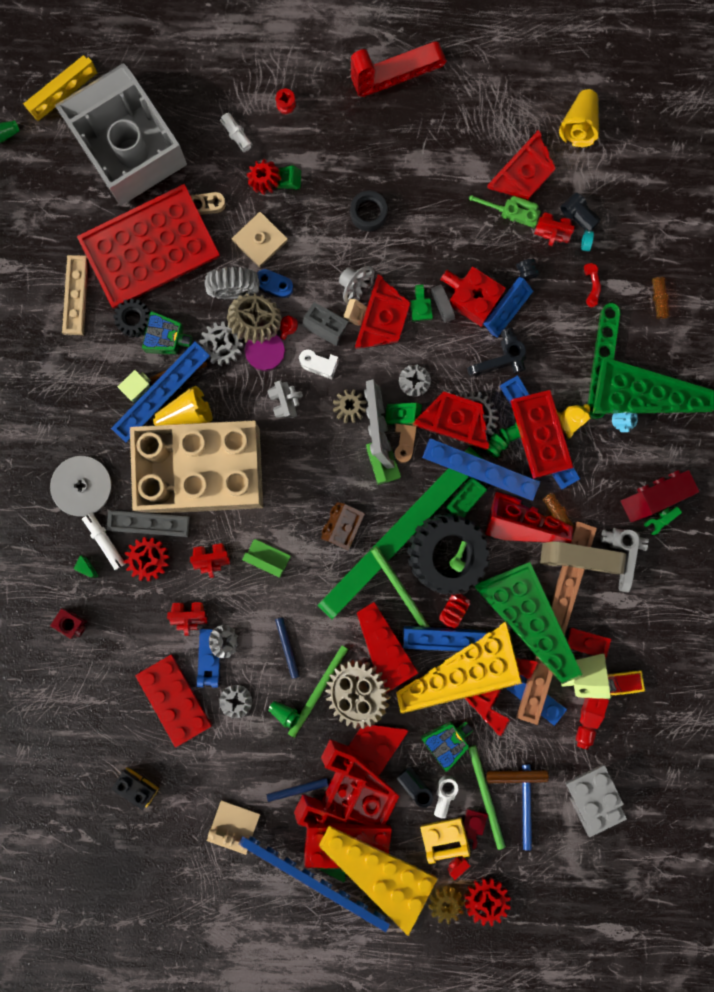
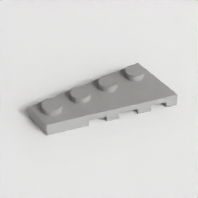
M374 379L366 381L367 389L364 390V394L368 401L366 413L370 419L368 431L372 437L370 450L372 455H375L387 469L394 468V461L388 455V451H392L391 444L384 433L388 431L385 418L381 416V414L385 413L381 390Z

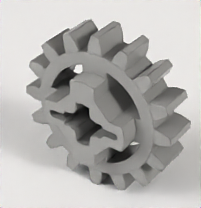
M223 321L221 326H218L215 322L212 329L207 326L208 333L202 332V336L205 339L199 342L201 345H204L202 348L210 355V362L214 364L218 361L219 366H222L224 361L227 365H230L229 360L231 359L236 362L235 355H242L239 348H244L243 343L240 342L243 340V337L238 339V334H232V328L226 327ZM231 335L234 337L235 345L230 343ZM224 341L226 345H221L219 347L218 343H222ZM209 342L214 346L213 352L209 349Z

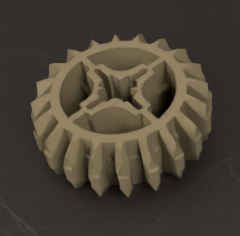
M248 293L244 297L239 295L237 300L234 299L228 308V326L232 328V334H238V339L245 338V343L248 340H252L253 344L256 341L262 344L264 340L270 341L271 337H275L280 329L282 320L280 309L276 308V303H271L270 298L264 299L263 294L260 297L256 296L255 293L252 296Z

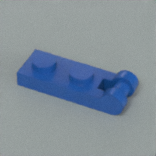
M200 629L197 687H204V685H211L212 688L219 687L220 658L215 656L209 647V637L213 629ZM205 671H212V677H205Z

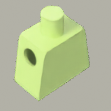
M605 654L576 660L582 676L562 684V687L574 686L577 697L610 699Z

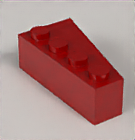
M375 602L358 611L357 616L373 666H376L375 672L376 674L382 672L381 680L387 679V682L383 685L384 687H389L390 690L386 691V694L418 674Z

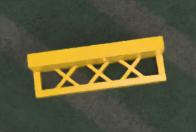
M83 55L23 103L26 109L39 121L53 110L57 103L69 97L97 74L93 62L89 57L86 58Z

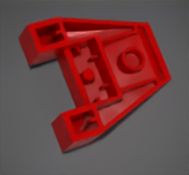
M330 739L321 758L325 768L334 771L335 775L322 801L304 794L302 795L294 811L297 823L304 827H307L308 824L385 825L399 795L349 746Z

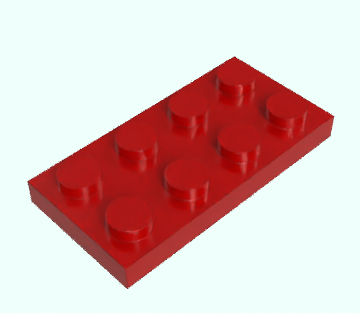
M547 390L512 399L510 401L533 479L573 468L551 391Z
M172 654L135 675L175 748L212 726Z
M307 825L303 862L305 868H340L319 846L329 826L389 854L392 830L390 825Z

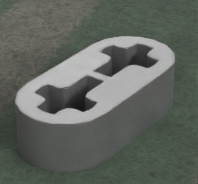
M442 285L431 288L432 296L443 321L446 323L454 320V311Z

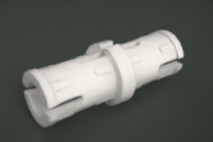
M230 113L224 114L220 122L228 130L230 138L235 140L242 152L248 151L253 144L243 132L244 129L236 123Z

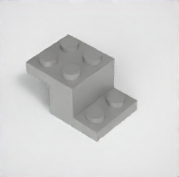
M602 764L565 782L572 796L570 800L589 837L627 819L621 808L624 804L605 765Z

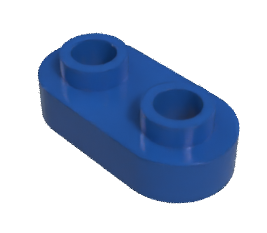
M267 269L257 272L259 278L258 288L280 298H287L292 294L293 284L289 278ZM264 276L268 277V280L265 282L261 281V278ZM281 284L287 285L285 289H281L279 286Z

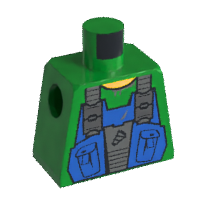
M150 312L142 349L145 353L177 355L180 346H191L192 336L183 334L184 328L181 323L155 312Z
M466 721L456 729L451 722H447L421 736V739L447 772L469 748L464 738L471 734L473 730Z

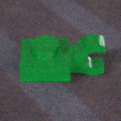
M415 285L416 300L410 301L412 322L432 320L431 300L424 299L423 285Z
M677 506L667 507L659 513L660 517L657 520H648L644 523V526L647 527L653 524L655 530L651 532V535L658 534L662 527L669 524L682 511Z

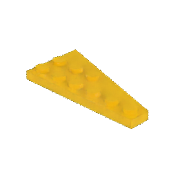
M504 622L499 628L491 633H487L483 638L459 651L437 668L428 671L429 673L420 679H416L397 691L396 694L400 713L403 714L522 684L507 623Z
M329 826L319 844L321 849L409 936L437 881L436 876Z

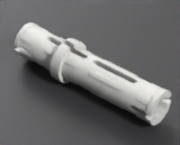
M94 513L88 514L92 522L86 516L83 517L82 521H84L92 533L90 536L97 541L114 570L120 568L116 560L121 567L124 566L126 563H124V560L105 533V527H101Z

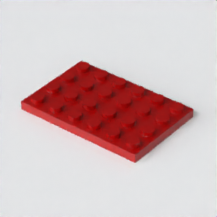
M185 184L77 236L113 309L119 307V303L123 305L126 299L128 302L130 299H136L220 257Z

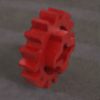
M143 537L142 542L137 539L135 540L136 546L129 545L131 552H125L129 559L125 560L124 563L130 565L126 569L127 571H134L131 575L132 577L139 575V581H143L146 577L147 581L150 582L152 576L155 579H159V572L162 574L166 573L163 567H169L165 560L169 559L170 556L164 554L168 549L161 548L163 544L161 541L155 544V538H151L148 542V539ZM146 546L144 551L136 553L141 547ZM156 550L159 552L160 559L155 555ZM144 556L151 558V562L146 563L143 560ZM134 560H137L139 564V570L135 566ZM158 566L153 572L148 573L150 568Z
M482 877V883L474 880L475 887L468 886L470 894H465V899L469 901L464 904L466 908H470L467 911L468 915H474V922L480 919L482 926H485L486 921H489L490 925L493 926L494 920L501 923V915L507 917L504 910L510 909V905L506 902L511 899L509 895H505L508 891L506 887L501 888L502 884L500 881L494 884L492 877H490L489 882H486L485 878ZM489 888L496 890L499 894H493ZM486 894L488 895V898L490 899L489 904H488L489 909H488L487 906L485 905V902H486ZM477 910L484 911L486 915L479 913Z

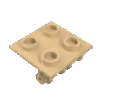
M221 800L207 841L246 855L248 850L240 846L239 842L242 837L248 839L249 836H253L260 814Z

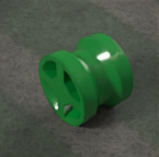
M493 434L489 441V448L486 451L497 459L500 456V452L506 450L508 445L497 434Z

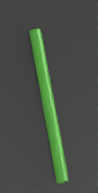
M378 546L372 548V554L420 627H430Z
M343 645L340 647L302 709L297 724L288 732L291 737H296L326 688L327 682L330 681V674L334 673V669L340 665L349 650Z
M476 745L469 746L468 750L497 849H503L506 846Z

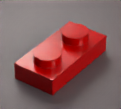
M570 628L567 642L572 650L593 656L605 654L606 659L611 639Z

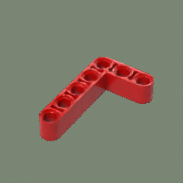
M439 42L429 43L374 65L368 51L361 49L351 56V79L358 96L364 97L436 70L447 61Z

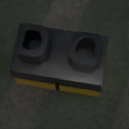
M126 767L111 790L143 810L149 806L160 788L145 778L141 780L142 776Z

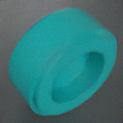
M586 230L584 232L581 242V249L583 251H590L594 236L593 231Z

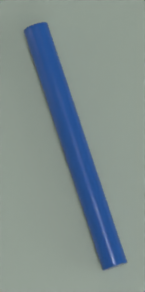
M522 764V771L531 770V765ZM522 783L523 850H532L531 783Z

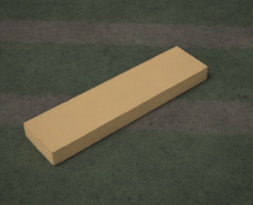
M67 255L62 333L65 335H84L89 263L87 256Z

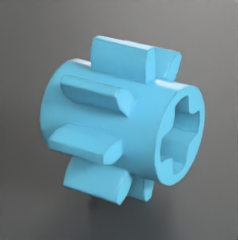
M614 413L612 416L613 426L616 429H620V432H630V428H634L637 425L638 417L636 413Z

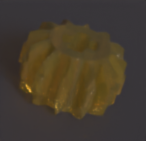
M443 886V892L435 889L437 896L430 895L432 903L429 904V909L433 910L431 913L433 918L438 916L439 923H442L445 918L447 924H450V918L453 917L455 921H458L457 914L462 915L464 913L460 907H463L465 903L463 900H460L462 897L461 893H455L454 887H451L448 892L446 886ZM443 903H450V907L447 908L446 906H443Z

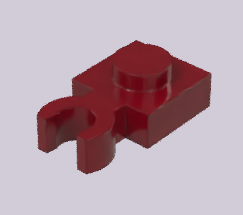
M467 808L463 825L465 831H467L466 837L473 840L472 848L475 849L478 844L476 834L483 835L488 815L487 813Z

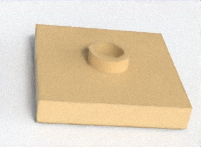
M259 212L232 238V241L260 268L288 239Z

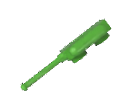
M473 195L469 197L470 201L473 200L503 212L501 216L504 219L508 218L513 222L516 221L535 228L541 212L538 210V204L513 196L510 200L507 199L505 207L476 198Z

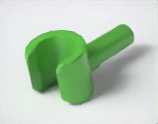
M464 541L461 542L456 556L450 561V566L458 572H461L465 566V563L460 560L467 544Z

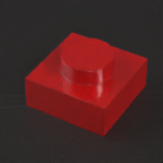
M463 856L460 858L455 857L449 863L448 872L456 880L470 867L469 861Z

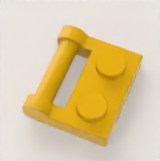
M462 817L421 825L420 828L429 864L452 857L470 856ZM460 841L461 847L434 852L433 846Z

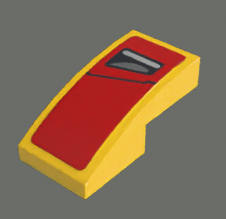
M642 670L607 674L610 695L645 691Z

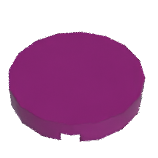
M275 335V337H271L270 341L264 340L262 344L259 341L253 344L252 340H248L245 346L246 359L255 369L270 371L283 361L285 349L280 337Z

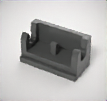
M313 302L304 316L302 327L337 346L342 334L346 331L349 321Z

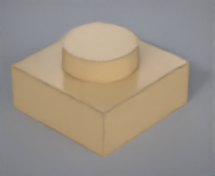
M350 299L344 318L354 325L361 326L367 307L356 299Z

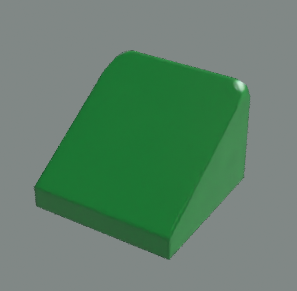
M294 165L279 168V175L281 176V180L277 181L279 188H301V170Z
M80 555L74 570L90 578H97L98 574L88 558Z

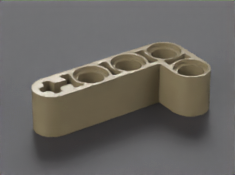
M562 542L542 543L540 564L568 566L624 575L626 553Z

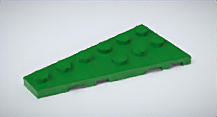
M606 357L601 361L592 414L714 411V390Z
M530 562L480 582L474 587L562 684L582 676L581 670Z

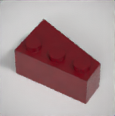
M680 470L668 474L669 479L665 480L662 477L653 481L654 486L649 487L648 484L637 489L638 493L621 500L630 522L655 514L699 493L690 471L687 470L681 473Z

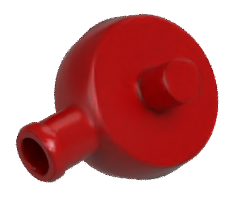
M285 316L281 320L280 329L282 334L280 338L286 340L288 334L296 332L298 321L295 317Z

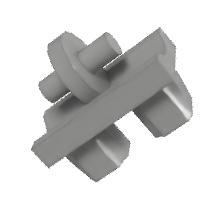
M280 380L274 382L275 386L268 390L269 398L273 401L279 399L281 405L273 408L275 417H297L295 407L300 405L298 399L303 397L302 392H296L294 386L289 387L287 382H281Z

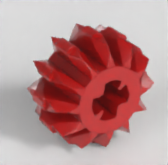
M263 159L261 163L255 161V167L249 166L251 172L247 173L248 184L250 187H253L255 192L258 193L260 191L265 195L267 190L272 193L273 187L279 188L277 181L281 180L280 170L275 166L274 162H267V160Z
M462 594L451 595L439 616L440 621L452 628L458 627L470 605V600Z

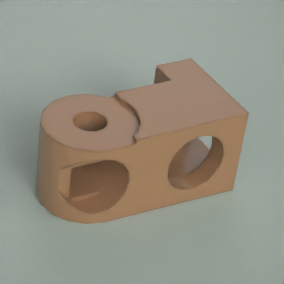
M396 424L395 434H400L394 457L401 464L407 463L412 457L416 426Z

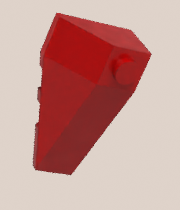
M496 492L487 521L485 535L506 541L571 543L573 527L552 516L545 517L539 514L537 508L532 506L530 509L522 505L521 500L516 497Z

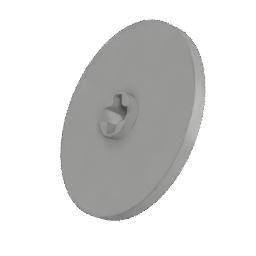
M76 456L62 462L54 471L50 482V491L55 504L65 513L80 517L88 516L92 512L96 513L103 508L110 497L112 489L111 477L104 465L87 456ZM80 481L86 484V487L82 488L81 492L80 489L76 488Z

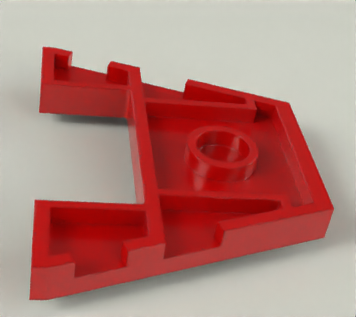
M516 658L520 675L531 680L539 663ZM502 689L465 698L495 732L503 736L510 719L492 710Z

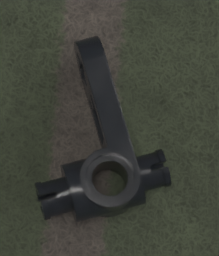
M513 327L508 328L509 330L504 329L501 331L503 340L500 343L503 356L468 367L469 377L511 365L514 374L518 373V371L526 370L523 362L527 359L525 355L526 349L521 342L520 336H515ZM509 349H516L519 356H512Z

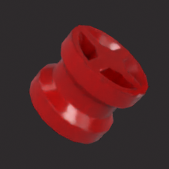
M286 88L279 90L275 96L278 111L283 114L292 113L296 107L294 93Z

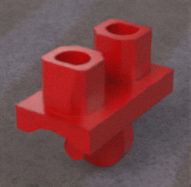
M544 213L539 218L534 234L549 239V246H552L554 241L569 243L575 226H572L571 219L562 218L560 222L553 221L552 214Z
M223 543L214 544L212 546L213 553L206 554L205 547H194L193 556L190 557L193 569H200L201 574L209 573V577L214 578L215 571H222L221 566L230 564V558L227 551H225Z
M202 602L192 603L191 612H184L185 606L183 603H173L171 612L167 614V619L170 620V625H177V630H184L185 636H190L191 630H198V624H207V616Z

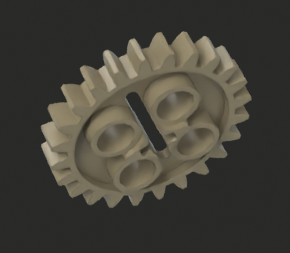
M351 660L348 664L345 662L341 664V667L335 668V672L330 674L332 680L327 682L331 688L325 690V692L331 695L326 699L327 701H332L329 709L335 708L336 710L333 715L339 714L340 722L346 719V726L353 723L355 729L359 726L363 729L380 721L381 716L386 714L384 709L389 707V704L385 701L391 698V696L385 694L390 688L384 687L383 684L387 682V679H380L382 672L376 674V666L369 668V662L362 665V660L356 662ZM347 679L350 681L351 686L347 684ZM365 681L369 683L370 689L366 687ZM346 699L350 702V707L347 705ZM365 702L369 705V709L366 708Z

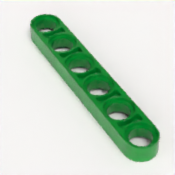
M613 303L603 307L599 318L587 402L590 406L589 415L594 420L600 419L605 415H594L591 411L596 395L594 387L597 386L599 378L597 367L601 366V361L604 358L600 354V348L607 347L610 350V355L606 358L614 360L620 309ZM608 308L613 309L615 317L608 318L605 315V310ZM603 328H610L613 332L612 337H605L602 333Z

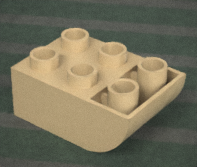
M256 421L130 427L133 511L175 513L263 508L260 428Z

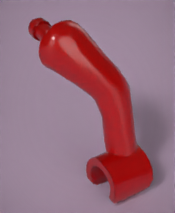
M593 263L584 265V271L586 275H591L593 288L587 297L586 303L589 307H595L598 304L601 283L598 277V267Z

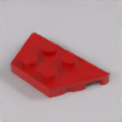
M537 131L487 186L488 189L529 200L554 173L556 168L553 161L549 158V152L543 144L540 131Z
M377 275L355 344L356 349L399 342L410 302L400 296L398 291L385 282L381 275Z
M443 391L413 422L414 426L486 450L489 448L485 432L486 424L483 419V405Z
M368 725L363 729L360 727L348 746L370 768L380 775L408 730L382 725Z

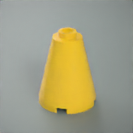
M591 89L582 90L560 125V137L565 142L567 140L573 142L572 146H591L598 139V94Z
M194 386L158 411L153 422L155 426L211 423L212 413L208 402H204L201 398L204 396L203 392L199 387Z

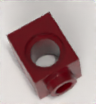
M61 608L50 626L66 637L75 639L83 634L86 629L84 625L87 621L69 609ZM69 619H72L74 622L72 630H69L66 626Z

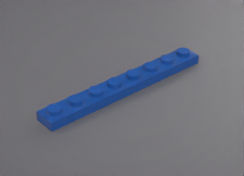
M249 836L248 839L245 837L241 838L240 846L384 932L389 928L390 924L384 921L386 916L376 910L373 914L367 911L368 906L359 900L356 903L350 901L349 894L340 889L338 893L331 889L332 884L324 879H321L320 882L313 878L315 874L305 868L302 871L295 868L297 863L286 857L283 861L277 857L279 852L269 846L266 850L259 846L260 841L254 837Z

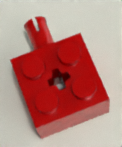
M473 266L465 278L461 279L447 269L440 279L455 289V293L450 299L451 307L480 327H482L506 290L504 286Z

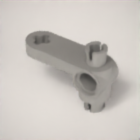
M613 528L612 531H606L603 529L601 535L607 537H601V542L609 543L610 548L626 553L624 575H620L619 591L628 593L632 586L638 549L646 551L648 545L644 544L649 543V539L640 537V534L633 530ZM624 535L630 538L629 546L623 544L622 539Z

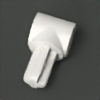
M443 776L438 782L436 795L439 797L434 815L439 818H446L450 801L454 800L458 793V785L451 776ZM446 782L453 783V789L449 792H445L442 789Z

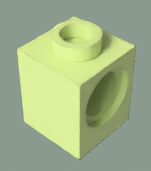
M134 370L117 387L135 404L149 390L151 386L148 383L151 380L143 372L139 375Z

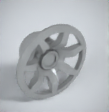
M364 266L357 271L349 267L342 272L339 283L345 287L343 293L345 303L348 304L350 299L355 298V292L360 299L362 297L361 287L370 288L372 286L375 272L371 266Z

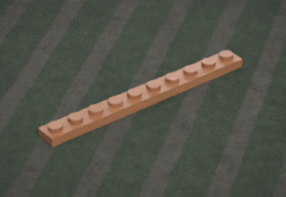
M578 521L575 522L572 541L569 544L591 547L597 528ZM562 566L550 604L564 635L583 576L584 569ZM535 655L533 661L538 662L539 665L532 679L527 680L516 718L538 725L553 673Z

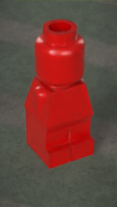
M584 698L580 717L582 726H579L575 738L577 747L589 750V747L594 744L597 734L594 729H598L605 718L609 699Z

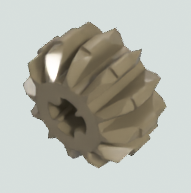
M345 389V396L340 393L337 394L339 400L333 401V404L337 406L333 408V412H340L337 415L338 420L344 416V423L348 422V418H351V422L355 423V416L360 420L363 418L361 413H366V408L361 406L366 405L367 402L366 400H361L363 397L361 393L355 396L356 390L353 389L351 395H348V390ZM346 403H349V405L353 403V410H350V408L346 410Z

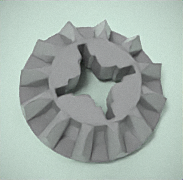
M418 364L409 365L402 370L399 376V386L409 396L417 397L423 395L431 384L430 374L426 368ZM415 373H417V379L423 382H417L415 388H413L412 381L409 378H413Z
M228 625L217 626L209 637L210 650L219 658L230 657L233 653H236L235 649L239 645L237 643L238 635L234 632L235 629L230 628ZM222 638H227V645H222L224 643Z
M231 685L223 690L219 698L220 708L225 715L231 718H241L250 711L252 696L245 687ZM238 693V700L244 704H238L235 710H233V703L227 701V699H234Z

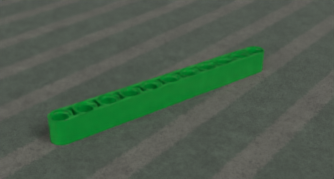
M470 446L464 451L483 459ZM448 468L374 545V547L378 546L387 562L416 532L415 529L418 526H422L424 524L423 521L430 518L469 476ZM371 550L317 605L331 620L382 568Z

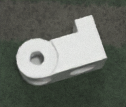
M304 350L299 356L301 366L305 370L329 379L333 378L339 363L337 356L330 355L329 359L316 355L312 350Z

